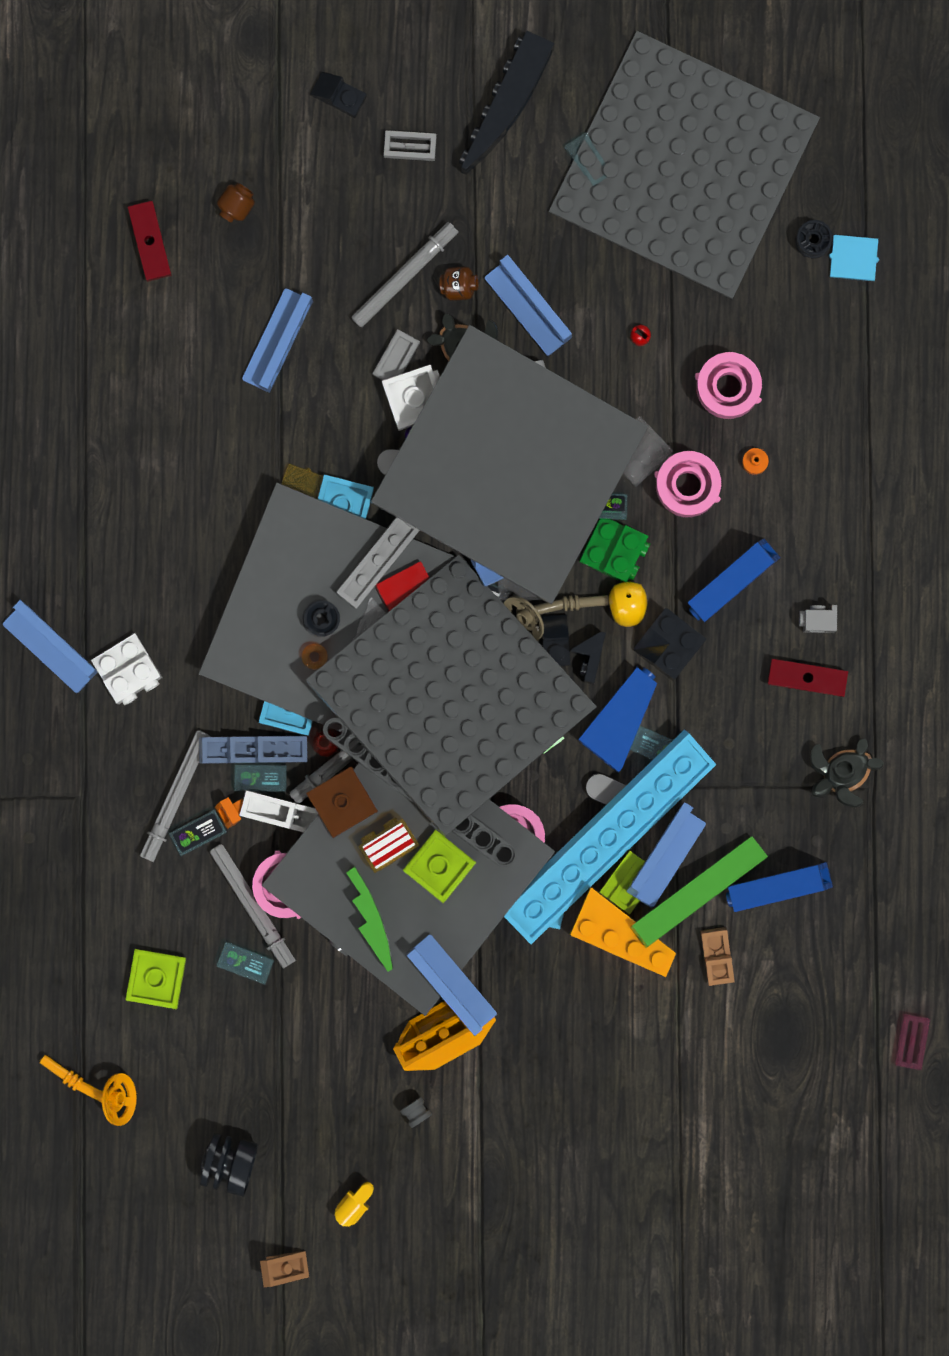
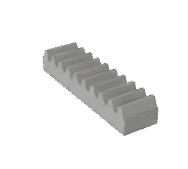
M396 517L339 587L336 594L353 608L357 609L419 530Z

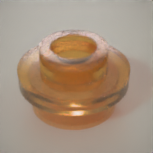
M310 644L302 651L301 658L307 668L315 670L327 662L328 655L323 646ZM311 652L319 654V659L316 662L310 660Z

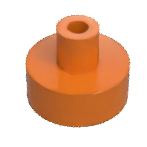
M759 448L748 450L742 459L744 470L752 475L763 473L769 463L767 454Z

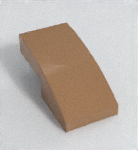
M727 928L702 930L701 938L708 985L735 982Z

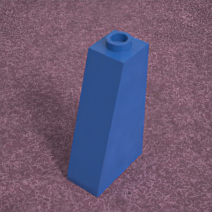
M765 538L760 540L688 602L691 606L689 608L690 612L697 620L707 621L781 557Z
M638 667L634 670L578 740L617 773L624 765L657 685L654 681L656 676L645 667L642 670Z
M827 862L729 886V892L726 893L729 907H733L734 912L824 891L832 888L833 885Z

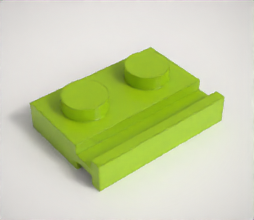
M631 851L627 853L599 892L629 915L640 900L626 891L645 863L644 860Z

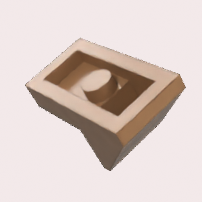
M306 1251L268 1256L266 1260L260 1261L264 1287H273L309 1277Z

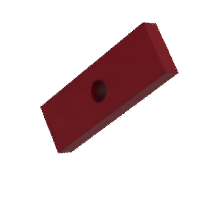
M153 201L129 206L128 210L146 281L149 282L172 276ZM148 239H154L152 245H146Z
M771 659L767 685L845 697L848 671ZM804 674L811 675L812 681L810 683H806L803 680Z

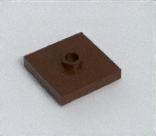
M352 767L306 793L332 838L378 812Z

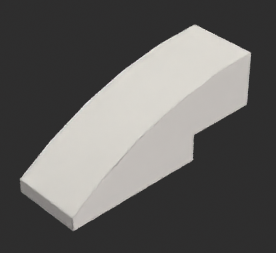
M250 791L245 793L240 816L303 833L318 815L314 808Z

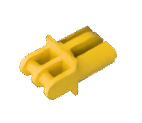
M370 1182L363 1183L355 1194L349 1190L335 1209V1218L340 1225L348 1227L354 1225L369 1209L365 1202L374 1190Z

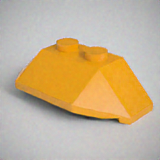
M444 1001L431 1008L426 1016L420 1014L408 1021L393 1050L404 1071L435 1070L480 1045L496 1019L495 1017L482 1027L483 1030L474 1036Z

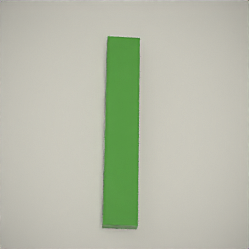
M750 837L630 928L646 948L764 861L768 856L756 840Z

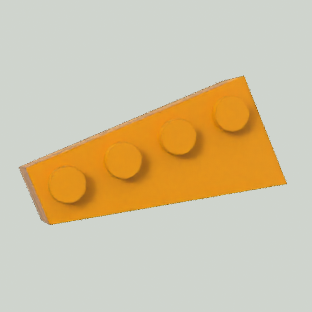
M590 887L570 932L571 936L664 977L667 976L676 955L673 950L659 939L646 948L630 928L636 922Z

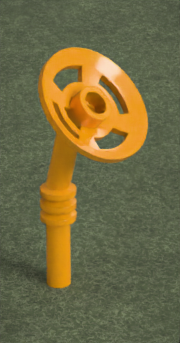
M47 1055L41 1059L40 1064L63 1079L64 1084L68 1083L67 1086L69 1088L73 1087V1091L78 1090L101 1102L104 1115L112 1125H125L132 1118L137 1097L135 1085L128 1075L124 1073L112 1075L106 1082L104 1090L101 1091L83 1082V1078H78L79 1075L77 1073L73 1075L74 1071L71 1070L69 1072ZM121 1083H123L124 1086H125V1088H126L127 1097H126L125 1090H124L123 1086L121 1085ZM123 1105L126 1106L124 1113L118 1118L117 1112L121 1110Z

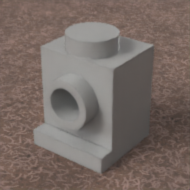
M812 605L810 610L799 611V626H803V633H835L837 631V605H831L829 610H825L826 606Z

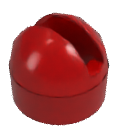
M645 325L635 326L630 334L631 341L637 346L646 345L651 338L649 328ZM638 329V330L641 331L643 334H645V335L647 336V338L644 339V338L641 337L639 334H637L635 331Z

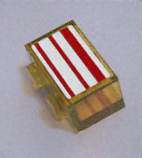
M395 817L383 825L385 830L376 835L373 831L360 839L363 844L358 847L374 873L381 871L420 846L404 819L398 821Z

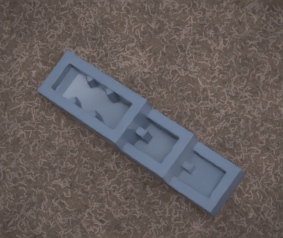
M307 736L199 738V763L307 762Z

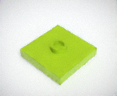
M435 830L403 871L444 903L476 862Z
M135 949L126 1001L178 1009L186 958Z

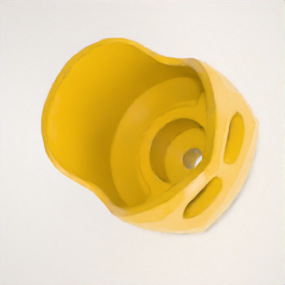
M622 582L614 585L609 595V605L614 621L621 626L631 627L643 620L647 608V595L641 584Z

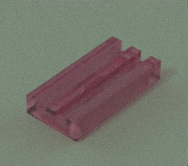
M903 1014L895 1061L896 1066L922 1070L930 1019ZM910 1020L913 1021L906 1062H903L902 1059L906 1042L908 1024ZM921 1022L923 1026L917 1061L914 1064L912 1063L918 1023Z

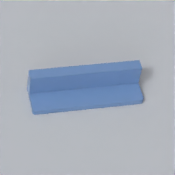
M509 255L501 259L500 265L485 276V281L546 356H550L572 338V333Z
M284 289L242 377L243 381L270 393L313 303L311 296L305 293L300 295L289 289Z
M19 600L13 607L15 611L4 621L3 626L75 693H79L98 671L31 608Z
M685 802L673 817L626 891L650 908L655 906L706 825L704 821L690 813L693 807Z
M432 935L426 936L406 953L408 958L474 1036L482 1031V1027L497 1015L492 1006Z

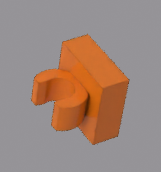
M228 797L215 806L227 829L236 825L241 820L239 813L241 812L243 799L232 804Z

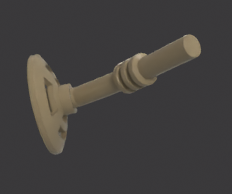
M575 595L574 598L569 596L568 599L566 596H563V599L555 600L552 605L547 602L533 606L524 598L511 596L505 600L504 605L512 614V605L517 607L516 618L527 630L532 631L530 634L538 641L544 634V625L540 614L562 609L566 612L568 609L573 611L574 608L578 611L579 608L607 606L609 605L608 595L580 598L578 595Z

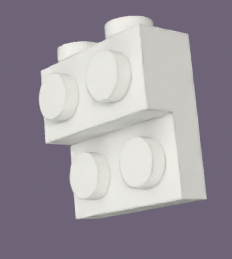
M431 365L382 381L399 431L414 425L440 378L438 370L433 371Z
M135 633L91 660L117 704L123 702L124 705L131 703L138 698L136 696L138 692L143 689L146 692L154 689L159 685L158 680L163 678Z

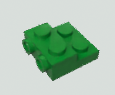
M601 516L580 563L620 582H627L628 579L634 580L639 566L635 565L639 555L645 557L651 543L646 542L648 535Z

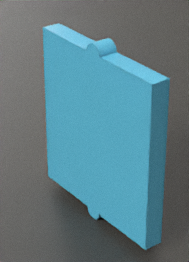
M834 235L832 253L829 255L831 259L830 277L875 281L876 263L879 261L877 257L878 239Z

